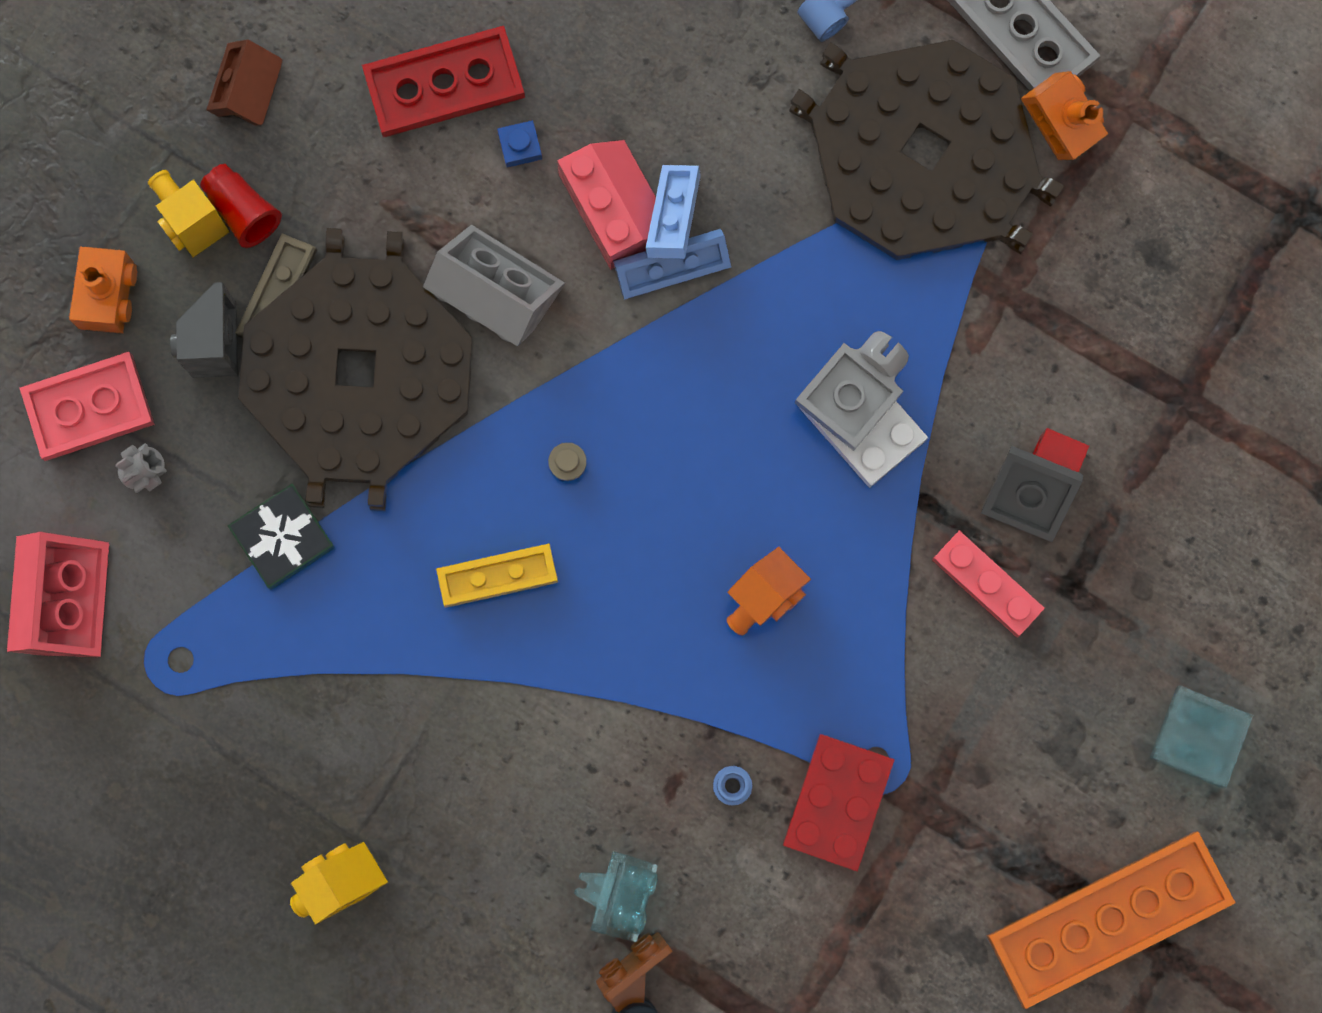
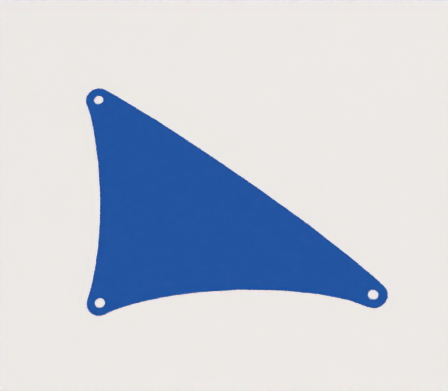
M835 223L665 314L521 396L406 465L387 484L386 511L370 510V506H368L369 488L318 521L335 548L274 589H268L253 565L245 569L186 610L149 641L144 655V667L148 678L155 687L166 694L175 696L194 694L235 682L311 674H409L514 683L627 703L695 720L753 739L809 763L819 734L866 750L872 747H879L887 752L889 758L895 759L883 795L895 791L906 780L911 769L905 697V633L912 542L921 477L943 377L971 284L987 242L980 241L965 244L960 248L935 253L931 251L912 255L911 258L895 260L838 223ZM881 331L893 337L888 343V348L882 354L886 357L898 342L909 355L905 367L895 377L897 386L903 390L902 395L897 399V403L927 435L928 439L869 488L795 404V400L843 343L850 348L859 349L874 332ZM561 443H574L586 455V469L575 480H560L550 471L549 455ZM550 544L558 583L452 607H444L436 568ZM777 547H780L811 578L802 588L806 596L793 609L788 610L777 622L772 617L761 626L756 622L745 635H739L729 627L726 619L740 605L727 592L751 566ZM178 647L189 649L194 657L192 667L183 673L173 671L168 664L169 654Z

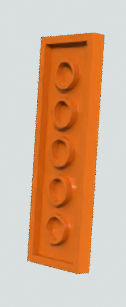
M1196 831L987 935V938L1023 1009H1027L1235 904V901L1200 833Z

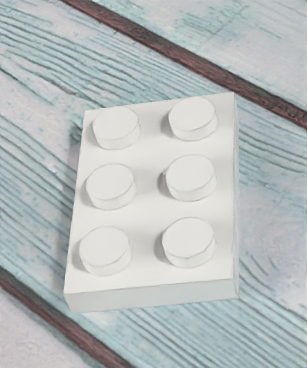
M897 401L854 451L801 409L869 488L928 439L927 435Z

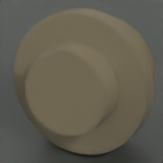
M561 443L551 451L548 463L550 471L556 478L563 481H572L583 474L586 469L587 460L584 451L574 443Z

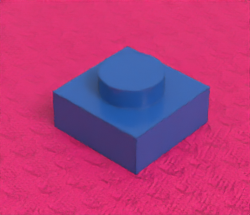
M533 120L497 128L506 168L542 160Z

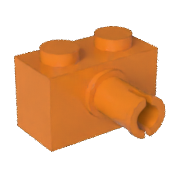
M1071 71L1054 73L1020 98L1058 160H1074L1108 135L1103 126V108H1096L1100 104L1098 101L1087 99L1084 94L1085 86L1078 76L1072 74Z
M80 246L69 320L78 329L112 333L124 332L125 322H129L132 315L131 300H128L130 286H135L137 280V265L134 264V261L126 251Z
M777 547L751 566L727 592L740 605L733 614L727 617L726 620L729 627L735 633L743 636L756 622L761 626L771 617L777 622L788 610L793 609L806 596L802 588L811 578L780 547Z

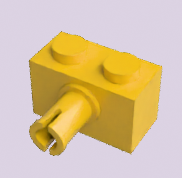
M168 170L159 171L149 179L148 185L161 200L156 207L163 218L157 222L178 251L186 248L191 256L195 257L229 233L218 212L194 179L182 188H179L174 182Z
M365 842L351 848L344 843L326 854L327 860L321 854L301 867L304 874L291 882L297 894L291 897L290 905L296 915L303 918L310 915L316 925L362 901L388 883Z

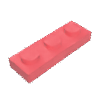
M960 530L932 559L935 564L1017 638L1045 609Z

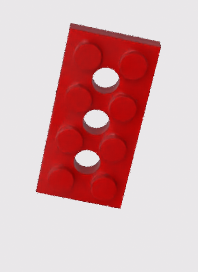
M504 25L362 65L383 138L525 98L524 89ZM476 64H484L490 69L488 75L483 79L472 78L469 75V70ZM448 74L454 78L453 84L447 89L435 87L433 82L438 75ZM405 84H413L418 88L417 95L411 99L401 98L398 95V91Z

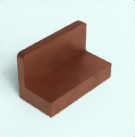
M248 39L227 43L206 111L217 117L236 115L255 126L262 125L282 65V58Z

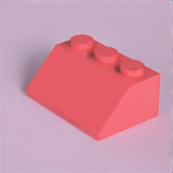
M625 140L592 143L557 160L559 176L610 270L615 268L614 260L646 251L656 197Z
M45 532L16 536L7 652L42 656L101 657L109 542Z

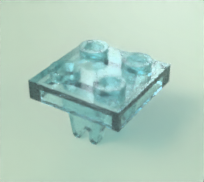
M1181 685L1177 686L1150 759L1222 789L1227 788L1253 715Z
M613 851L606 874L580 873L579 879L587 882V888H576L574 893L576 896L597 907L590 930L634 942L637 941L638 935L642 933L646 925L647 914L645 910L649 896L653 894L657 886L658 876L656 871L658 865Z

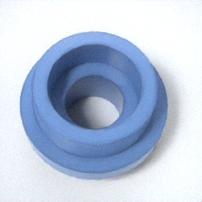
M725 767L715 776L713 790L716 797L722 803L731 806L739 805L750 796L752 780L749 774L740 767ZM728 779H736L739 782L740 789L737 793L732 794L726 790L725 783Z

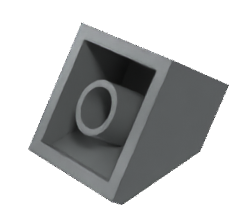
M215 282L176 321V334H172L170 338L172 356L177 357L181 367H184L192 378L238 376L237 335L235 334L237 330V303L223 282Z

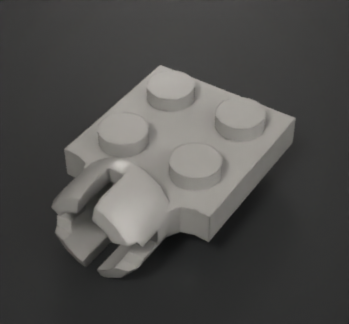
M881 331L874 332L859 349L850 348L843 343L795 400L797 406L853 451L903 393V390L897 386L895 377L905 367L909 355L898 342L886 357L882 354L888 348V343L893 337Z

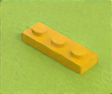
M549 543L436 568L445 608L558 583Z

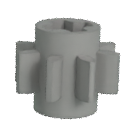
M145 443L138 449L131 445L121 452L123 459L116 464V467L118 468L119 479L126 487L134 489L138 493L144 488L151 491L162 483L159 477L166 473L167 470L164 468L165 464L162 455L156 449L148 447Z

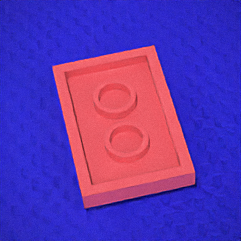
M130 352L20 388L40 457L44 461L155 425L133 355Z

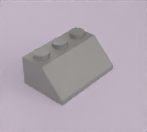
M470 225L437 252L423 288L433 293L439 300L449 303L465 313L469 319L479 322L494 331L501 339L519 346L535 330L562 290L565 282L475 226Z

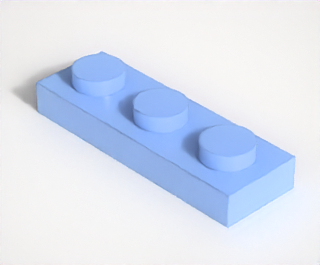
M662 165L646 243L648 258L685 259L700 182L699 166Z

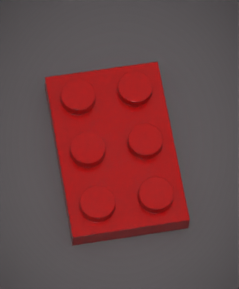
M819 734L783 846L858 872L895 759Z

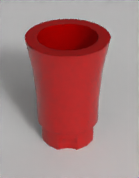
M226 164L214 167L203 177L200 183L201 189L206 193L208 200L230 227L241 247L250 248L260 244L279 226L282 213L260 196L239 173L234 172Z

